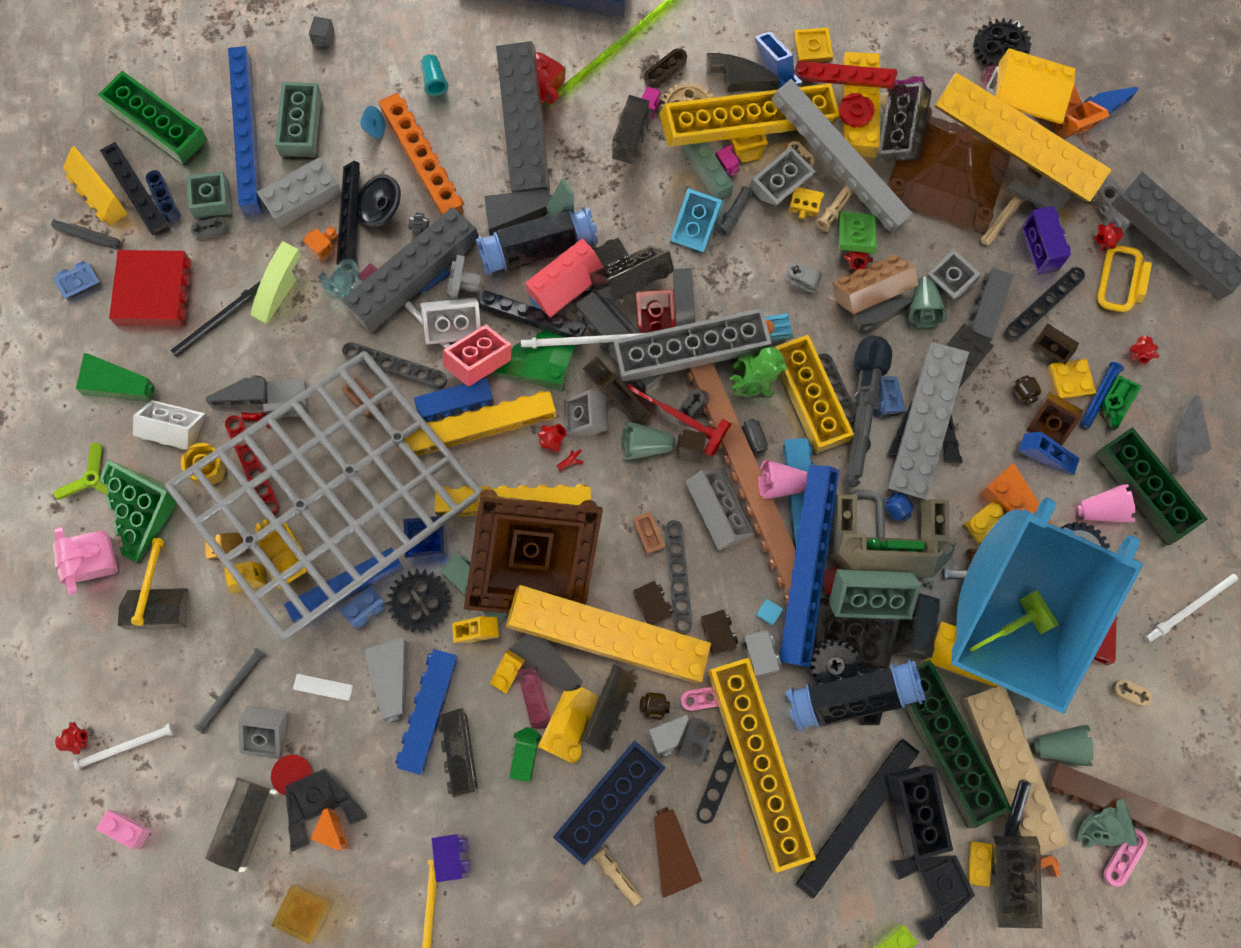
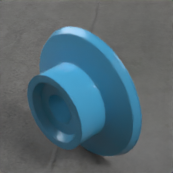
M368 106L361 117V127L370 136L380 138L384 135L385 131L384 117L378 108Z

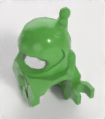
M775 347L762 348L759 354L750 352L738 357V361L733 364L734 370L746 372L743 379L739 375L730 377L731 381H735V385L732 386L734 395L752 397L763 393L765 396L770 397L775 394L769 388L773 385L771 382L778 378L782 370L787 369L783 354Z

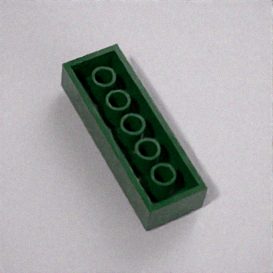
M1133 427L1095 453L1120 485L1128 484L1129 487L1126 490L1127 492L1131 491L1134 503L1168 545L1177 542L1208 520Z

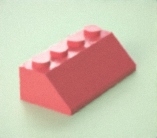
M582 238L525 282L526 292L551 318L606 275L607 272L595 251Z

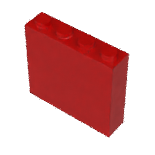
M118 250L109 319L116 326H183V320L186 319V310L184 308L185 303L188 301L186 290L190 284L188 272L192 266L191 258L188 257L185 251Z

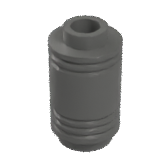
M754 418L746 420L741 428L753 454L757 455L767 451L768 443L759 420L755 421Z

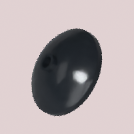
M381 174L374 176L364 184L358 194L356 213L358 219L363 224L369 227H378L394 216L401 199V190L398 182L389 175Z

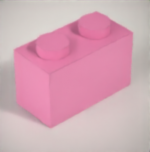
M111 810L106 811L96 828L97 831L131 849H141L151 829L127 816Z

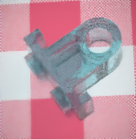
M345 259L340 262L329 279L324 272L319 276V279L322 283L321 286L326 291H333L337 293L339 298L343 299L354 290L352 288L359 280L360 272L353 260Z

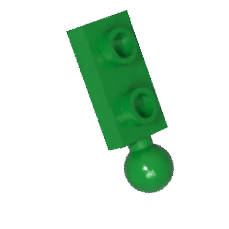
M872 538L867 542L866 547L867 550L920 552L925 549L924 541L898 540L881 542L877 538Z

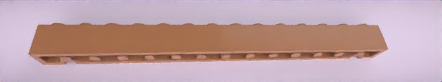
M713 363L688 368L686 374L689 382H693L695 386L693 390H705L708 393L709 401L702 410L703 414L709 418L708 425L716 430L722 419L732 423L719 449L722 448L723 460L726 466H730L732 481L734 483L737 482L739 497L747 505L745 507L748 517H752L755 523L753 524L754 531L762 539L760 542L761 547L769 555V565L772 570L776 571L778 576L776 577L777 584L780 588L783 587L786 594L784 599L788 605L792 570L795 562V547L773 498L763 499V496L759 494L758 477L762 476V473Z

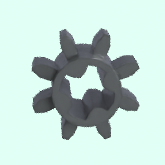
M416 212L414 217L410 216L408 229L412 230L413 235L418 236L429 227V219L424 217V213Z

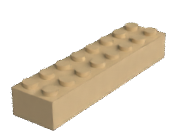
M999 686L962 699V706L979 749L1010 806H1012L1018 782L1022 779L1031 782V788L1015 838L1022 858H1032L1069 845L1006 688ZM1010 811L1005 813L1007 819Z

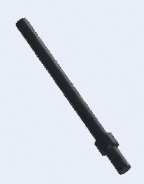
M260 281L249 290H244L239 298L170 351L176 356L243 303L252 300L253 296L257 293Z

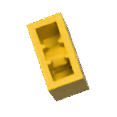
M479 616L452 623L453 643H474L499 637L497 617Z

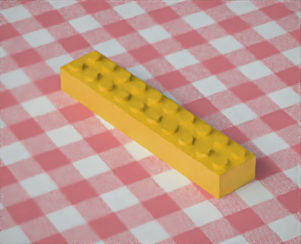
M959 73L953 75L934 105V108L1084 202L1092 200L1112 171V169Z
M831 83L799 87L833 125L839 118V113ZM777 90L666 103L659 113L668 147L798 129L786 119V116L772 102L771 98Z
M522 585L516 588L505 626L506 628L694 684L702 682L711 643Z
M746 658L710 669L708 676L772 872L778 873L816 860L750 659Z

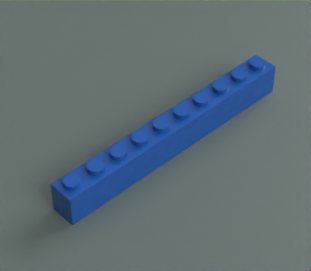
M246 46L228 48L238 205L244 216L262 214V202L256 192L261 188L251 57Z
M809 465L798 542L795 550V562L792 570L785 627L783 629V640L779 653L780 662L811 667L840 470L831 466Z

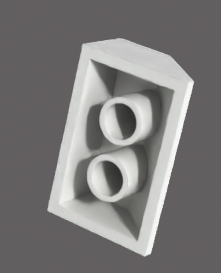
M476 298L420 303L426 345L456 342L481 328L479 303Z
M151 400L133 415V436L140 437L143 440L159 442L162 445H171L178 449L188 450L197 441L205 419V413Z

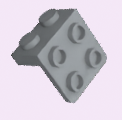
M303 379L268 382L267 404H263V412L266 416L306 390L305 381ZM305 399L302 402H300V405L307 412V405ZM292 408L277 419L299 417V415Z

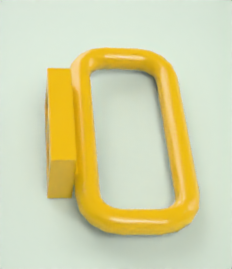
M1116 245L1115 249H1108L1097 295V301L1103 308L1117 312H1126L1134 306L1135 302L1142 303L1145 298L1152 263L1145 261L1143 263V255L1138 249L1123 245ZM1117 252L1131 254L1136 258L1128 301L1124 305L1110 303L1105 300L1113 255Z

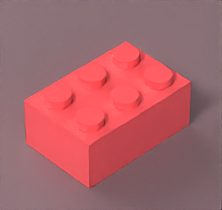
M487 325L482 326L443 350V366L468 387L511 361V344Z

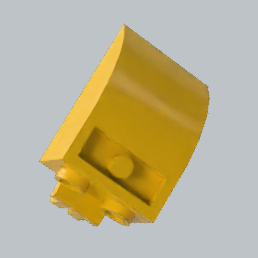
M264 519L262 520L263 524H255L256 528L254 529L256 533L269 525L270 522ZM287 522L284 523L282 526L306 555L290 525ZM276 530L258 542L260 548L280 574L299 561ZM305 567L286 580L287 583L306 573Z

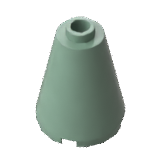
M923 276L918 279L919 286L914 289L913 301L909 311V322L916 324L917 328H935L937 323L945 322L947 313L936 283L929 276Z
M625 422L627 428H623L621 448L626 452V455L622 454L624 460L671 452L672 448L675 447V437H672L671 433L633 422Z
M1081 725L1038 736L1037 741H1034V751L1039 753V757L1092 766L1093 742L1092 737H1087L1090 727L1089 725Z

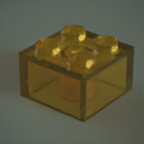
M298 884L291 885L271 926L307 944L315 943L334 902Z

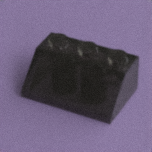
M187 588L150 589L143 615L144 623L141 626L131 623V618L134 617L141 590H127L119 605L118 626L125 630L186 628Z
M919 593L912 619H894L890 655L918 659L932 658L935 650L934 642L937 632V619L940 612V599Z

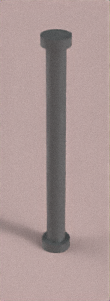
M258 648L253 650L254 654L199 723L194 724L193 727L202 734L205 732L204 728L257 661L266 654Z

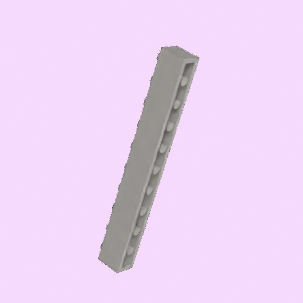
M792 79L776 91L771 98L775 107L781 110L786 119L809 141L810 145L818 151L823 160L845 181L846 185L855 192L859 200L870 209L871 213L882 222L886 229L893 232L913 214Z

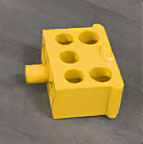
M801 187L795 189L791 193L792 199L789 211L799 213V219L802 220L805 219L806 215L817 217L824 193Z

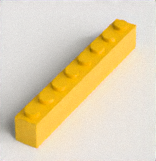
M539 391L533 396H521L511 402L502 401L497 406H484L479 411H466L461 416H449L444 418L443 421L427 422V424L446 447L450 448L557 417L550 391ZM421 428L404 440L417 457L439 451Z
M563 484L556 485V487L538 485L537 488H529L527 485H520L517 488H510L509 486H499L498 488L480 486L482 490H494L499 497L573 505H580L585 500H591V488L585 484H577L575 487H567V485ZM462 486L459 489L443 487L457 505L475 493L468 486ZM435 491V514L437 517H442L451 509ZM478 500L455 517L477 516Z

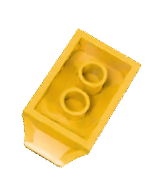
M765 134L729 139L734 152L742 163L760 160L764 149L768 145Z
M991 502L967 521L963 527L980 546L990 529L1004 516V510L999 504Z
M584 687L573 691H564L538 747L570 764L577 762L582 755L581 744L596 711L599 696Z

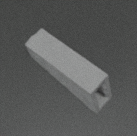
M403 637L364 649L382 719L389 723L401 720L400 716L405 715L406 641Z

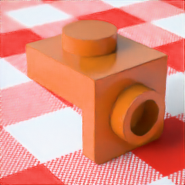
M1040 854L1029 858L1030 861L1023 863L1026 871H1035L1047 867L1050 877L1060 876V865L1053 855L1041 856Z

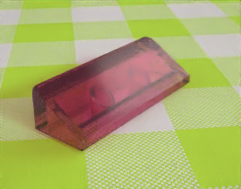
M537 666L517 671L531 727L534 729L547 728L550 716Z

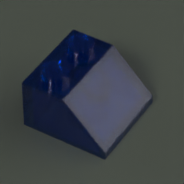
M433 516L430 518L433 522H435L442 516ZM420 518L403 519L404 533L409 540L427 528ZM444 524L407 551L405 558L445 555L446 525Z

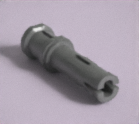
M743 186L729 211L723 214L721 223L715 228L720 235L730 236V230L733 225L737 224L738 215L752 194L749 187Z

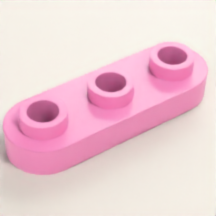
M712 687L686 691L680 699L681 706L686 711L719 707ZM708 694H711L713 696V701H708L706 699V696ZM687 698H693V705L687 703Z
M1135 830L1138 846H1131L1125 842L1117 847L1103 873L1104 879L1109 885L1119 887L1126 883L1148 843L1147 837L1142 831ZM1123 854L1126 856L1125 862L1121 859ZM1112 872L1116 873L1115 879L1111 877Z

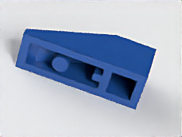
M1131 87L1098 93L1094 97H1088L1084 103L1092 101L1107 109L1109 115H1111L1130 101L1139 89Z
M1043 432L1024 434L1019 448L1020 452L1032 460L1067 474L1075 475L1080 458Z

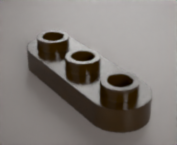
M680 48L674 49L649 68L644 74L645 84L648 87H657L682 68L687 62L686 51Z

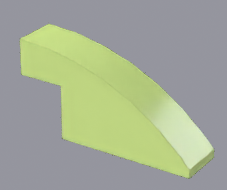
M282 241L258 287L250 314L251 317L268 324L296 282L292 270L302 256L299 249Z

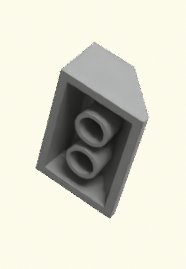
M790 146L752 178L749 188L761 201L777 206L816 171Z

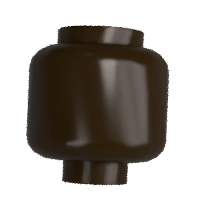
M1029 375L1017 379L1013 386V390L1021 403L1027 402L1032 404L1039 400L1038 396L1042 392L1036 378L1029 377Z
M647 692L645 696L641 697L640 712L643 713L645 718L661 720L665 713H669L670 701H666L664 694Z

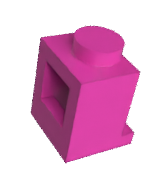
M647 86L638 103V113L652 119L655 118L656 110L659 109L661 104V92L658 89H652Z
M732 144L716 151L715 154L728 176H733L740 171L738 167L739 158L736 154H733Z

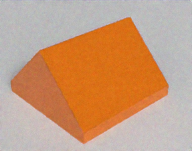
M324 809L310 839L336 850H348L349 846L336 810Z

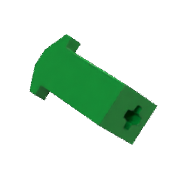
M1118 375L1101 407L1102 414L1107 418L1109 426L1117 429L1142 387Z
M526 727L514 733L513 738H517L509 778L511 780L531 783L538 742L541 741L542 736L534 728Z

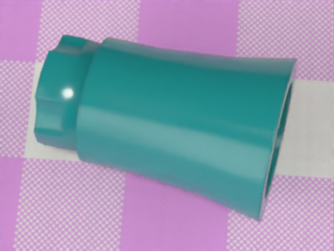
M430 54L423 56L421 69L425 92L432 96L443 94L447 91L449 84L443 74L437 56Z

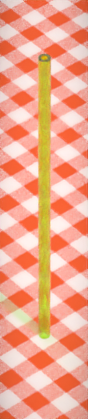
M664 0L557 89L559 97L675 0Z

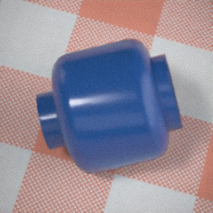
M897 492L886 499L885 510L892 520H902V522H905L912 517L911 512L914 509V505L905 494Z

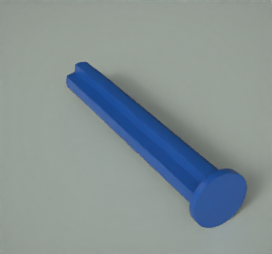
M1112 361L1109 363L1110 368L1080 423L1082 427L1086 429L1091 427L1118 374L1124 370V366L1118 362Z

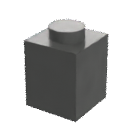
M314 16L309 31L311 42L319 47H329L334 33L331 19Z

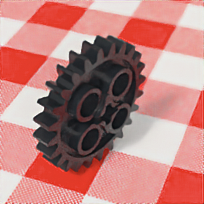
M1005 18L1002 19V22L995 19L994 24L989 21L988 26L983 25L982 30H978L974 39L973 53L977 54L976 60L981 59V65L986 63V69L992 66V71H994L999 66V61L1008 49L1029 54L1032 45L1030 43L1031 37L1027 36L1028 31H1023L1024 26L1018 27V22L1012 24V19L1008 23L1005 22Z
M416 569L414 575L408 571V577L401 574L402 581L394 580L397 586H390L393 594H387V597L392 599V601L386 602L388 606L392 607L388 610L389 614H394L391 619L393 621L398 620L396 624L398 627L404 624V631L411 627L412 633L418 628L422 634L425 627L430 632L431 625L438 628L436 622H444L441 616L449 615L445 608H451V605L446 603L452 600L451 596H446L450 590L449 588L443 589L447 585L446 582L439 583L441 577L437 576L434 579V572L432 571L427 575L426 569L423 570L422 574ZM420 584H427V588L423 592L417 591V587ZM409 587H412L418 597L422 599L421 601L429 611V615L424 613L409 591ZM403 595H410V600L407 603H401ZM430 600H438V603L435 607H428V602ZM414 611H421V616L418 619L411 618Z

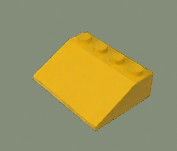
M1008 49L999 61L996 97L1019 112L1062 124L1074 86L1076 68Z

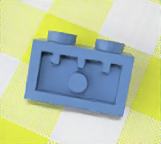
M81 261L73 265L75 268L70 271L64 269L56 273L57 277L53 279L65 299L100 283L92 269L91 263Z
M881 376L879 388L880 408L875 409L876 417L881 418L886 414H902L906 412L898 378L894 376Z
M370 585L340 609V612L354 629L362 628L368 623V619L371 616H376L384 610L386 603Z

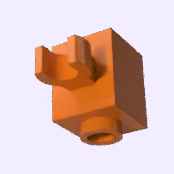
M332 226L327 228L324 234L315 228L306 234L303 242L306 248L322 262L334 251L331 241L335 240L338 234Z

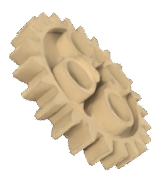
M688 81L687 85L681 82V87L674 84V90L668 88V93H664V98L661 99L660 111L666 103L714 98V94H709V88L703 90V84L697 87V82L693 86L690 81Z

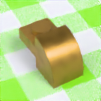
M239 533L217 534L214 538L226 554L243 543V538ZM205 541L206 559H218L217 555ZM247 549L246 551H244L243 553H241L240 555L247 554V553H248V549Z

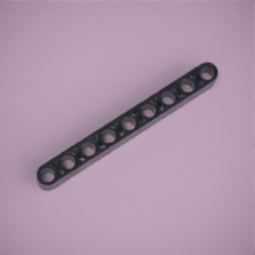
M903 738L894 747L815 856L816 860L811 861L798 879L796 886L813 899L820 892L890 795L891 791L887 775L908 769L918 756L919 750Z

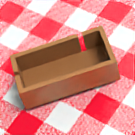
M897 254L890 255L883 261L874 262L871 266L864 269H858L853 274H850V277L842 276L832 282L836 302L852 314L919 286L915 266Z

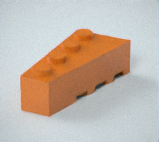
M1014 462L981 492L990 503L999 504L1004 510V515L1012 510L1022 511L1023 508L1035 513L1040 505Z

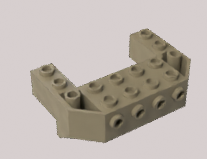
M836 495L829 540V556L842 570L913 572L918 582H922V578H933L952 558L957 538H949V500L929 499L921 501V539L866 537V534H857V495ZM872 538H877L881 542L887 540L924 541L925 549L920 552L867 550L866 545Z

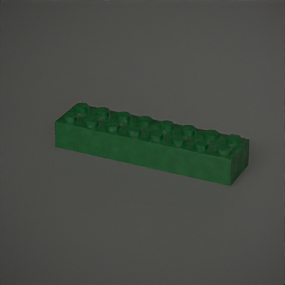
M930 659L916 666L926 700L922 701V704L919 702L905 704V709L968 827L977 828L1010 811L1011 806Z

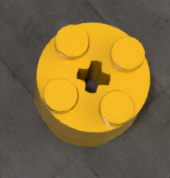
M197 443L190 446L189 450L181 458L182 471H185L215 451L216 448L207 443ZM218 457L202 468L201 471L210 483L214 485L224 479L226 466ZM194 474L189 477L195 484L202 486Z

